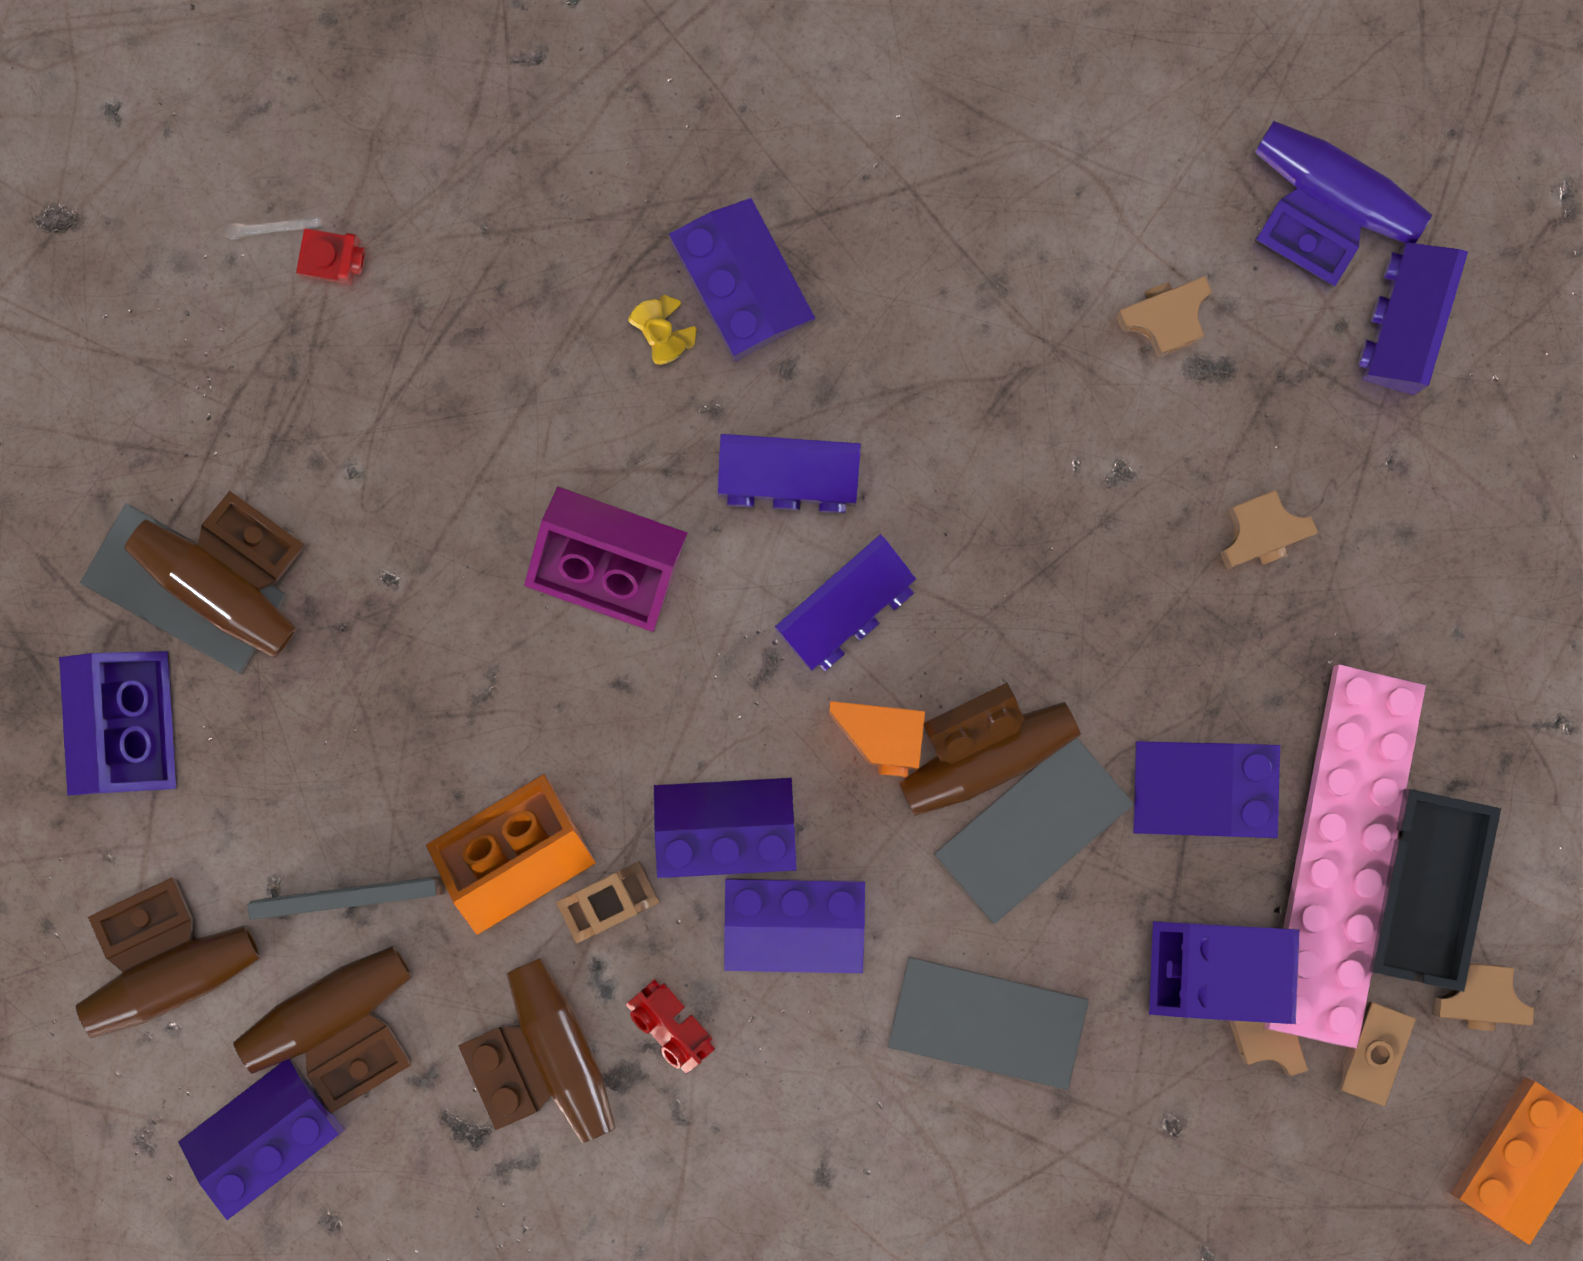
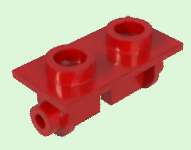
M654 979L625 1004L631 1010L630 1016L635 1025L644 1033H651L662 1046L661 1053L673 1067L681 1068L686 1074L715 1050V1047L710 1043L713 1038L692 1015L687 1017L680 1025L673 1019L685 1007L665 983L660 986Z

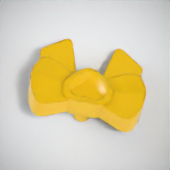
M662 295L659 300L650 299L643 301L628 316V321L642 330L643 335L652 346V360L657 365L674 361L686 348L690 349L694 346L697 328L695 326L672 332V324L665 319L681 305V301L667 295Z

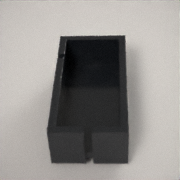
M1404 789L1396 830L1401 831L1400 839H1394L1370 972L1464 992L1501 808L1413 789Z

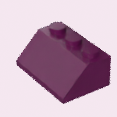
M557 486L541 520L524 586L654 632L675 575L688 532Z

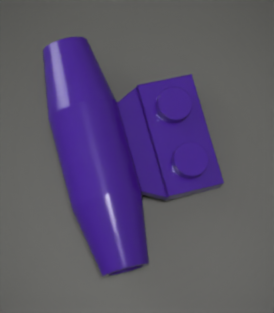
M1272 122L1255 151L1260 158L1297 188L1278 201L1255 240L1334 287L1359 248L1361 227L1405 244L1407 242L1416 243L1432 217L1430 212L1390 178L1331 143L1279 122Z

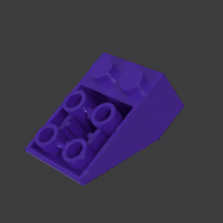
M1153 921L1149 1015L1296 1024L1300 929Z

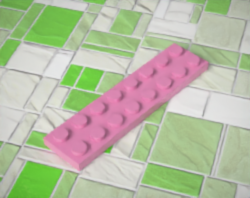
M1343 665L1333 666L1283 926L1285 929H1300L1296 1024L1265 1023L1264 1029L1344 1047L1357 1048L1372 975L1370 967L1394 839L1398 837L1399 830H1396L1401 801L1403 791L1407 789L1426 685Z

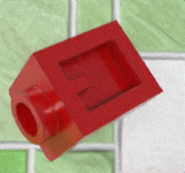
M304 228L296 274L352 285L354 274L361 275L366 248L359 247L360 239L356 234L346 233V235Z

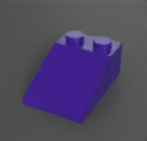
M1136 741L1133 833L1278 838L1280 745Z

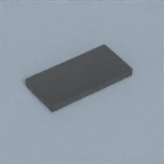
M125 503L80 584L242 674L256 649L223 633L165 591L124 549L131 534L146 519L197 545L198 543ZM272 585L260 590L278 610L287 596L286 593Z
M1076 738L1033 768L937 850L934 855L990 921L996 924L1130 809L1134 803L1082 742Z
M435 876L252 900L247 906L249 920L433 897L445 894L442 878Z
M908 957L887 1047L1068 1090L1089 999Z

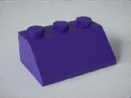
M752 198L709 212L669 233L671 244L734 362L816 320Z
M1407 242L1400 248L1399 253L1391 252L1384 272V278L1390 280L1386 297L1378 296L1371 316V322L1377 324L1373 341L1365 340L1358 361V366L1364 368L1361 380L1411 395H1415L1429 386L1468 251Z
M721 434L718 497H726L727 505L735 507H754L755 500L773 501V509L798 511L800 510L801 503L819 504V512L846 514L847 506H856L861 443Z
M880 534L775 626V631L811 672L818 666L825 672L845 655L840 647L854 635L860 642L880 624L875 618L880 611L887 605L895 611L914 594V591L909 586L915 582L916 577L888 541Z
M168 651L88 653L59 657L67 796L176 789Z
M792 778L654 785L657 878L797 871Z
M725 879L724 971L863 973L865 881Z
M292 1059L281 1062L183 1137L178 1143L199 1185L224 1218L228 1220L344 1132L345 1129L334 1114L330 1113L321 1097Z

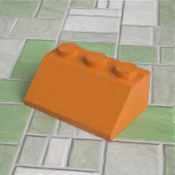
M830 701L828 714L867 763L878 765L879 775L908 777L909 769L919 768L925 711Z
M545 774L426 844L454 905L476 935L596 864L583 837Z
M1524 1077L1450 1194L1530 1245L1583 1162V1112L1536 1081Z

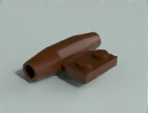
M231 491L227 493L202 523L198 545L147 519L134 530L126 542L124 549L165 591L223 633L276 658L296 632L297 628L260 590L278 582L303 551L304 544Z
M1005 683L925 722L924 728L937 756L899 782V785L914 816L970 800L1037 767L1079 737L1081 733L1065 702L1022 714L1008 683Z
M171 877L88 917L105 958L123 973L76 1004L77 1015L90 1038L147 1023L215 991L261 959L259 949L246 925L192 940L194 920L176 879Z
M394 946L343 965L277 1004L233 1042L234 1048L242 1063L251 1074L305 1053L307 1076L330 1113H333L411 1066L410 1059L389 1025L370 1014L412 978L411 972Z
M540 958L506 973L520 1027L502 1025L458 1045L495 1130L537 1113L550 1097L581 1143L588 1142L614 1130L616 1127L602 1073L570 1002Z

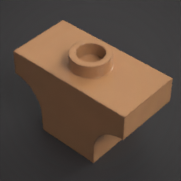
M1206 276L1172 289L1170 282L1145 291L1146 300L1123 308L1116 315L1122 333L1135 331L1145 335L1150 340L1157 358L1197 343L1205 336L1198 320V309L1200 304L1209 298L1212 291Z
M1274 490L1228 510L1234 525V538L1230 546L1220 552L1226 569L1260 557L1262 565L1287 556L1286 546L1314 536L1318 531L1312 516L1296 517L1288 513L1282 506L1277 491Z
M640 861L556 902L576 944L660 903Z
M1470 963L1464 992L1452 989L1445 995L1434 996L1432 1015L1441 1018L1468 1020V1029L1495 1031L1496 1023L1533 1026L1534 1007L1525 1005L1517 998L1513 989L1514 968L1501 965Z
M1369 1002L1364 1014L1357 1048L1347 1047L1341 1065H1343L1344 1070L1339 1090L1386 1106L1416 1018Z
M1229 1020L1243 1063L1250 1065L1264 1060L1277 1061L1289 1076L1308 1071L1298 1040L1299 1036L1264 1029V1022Z

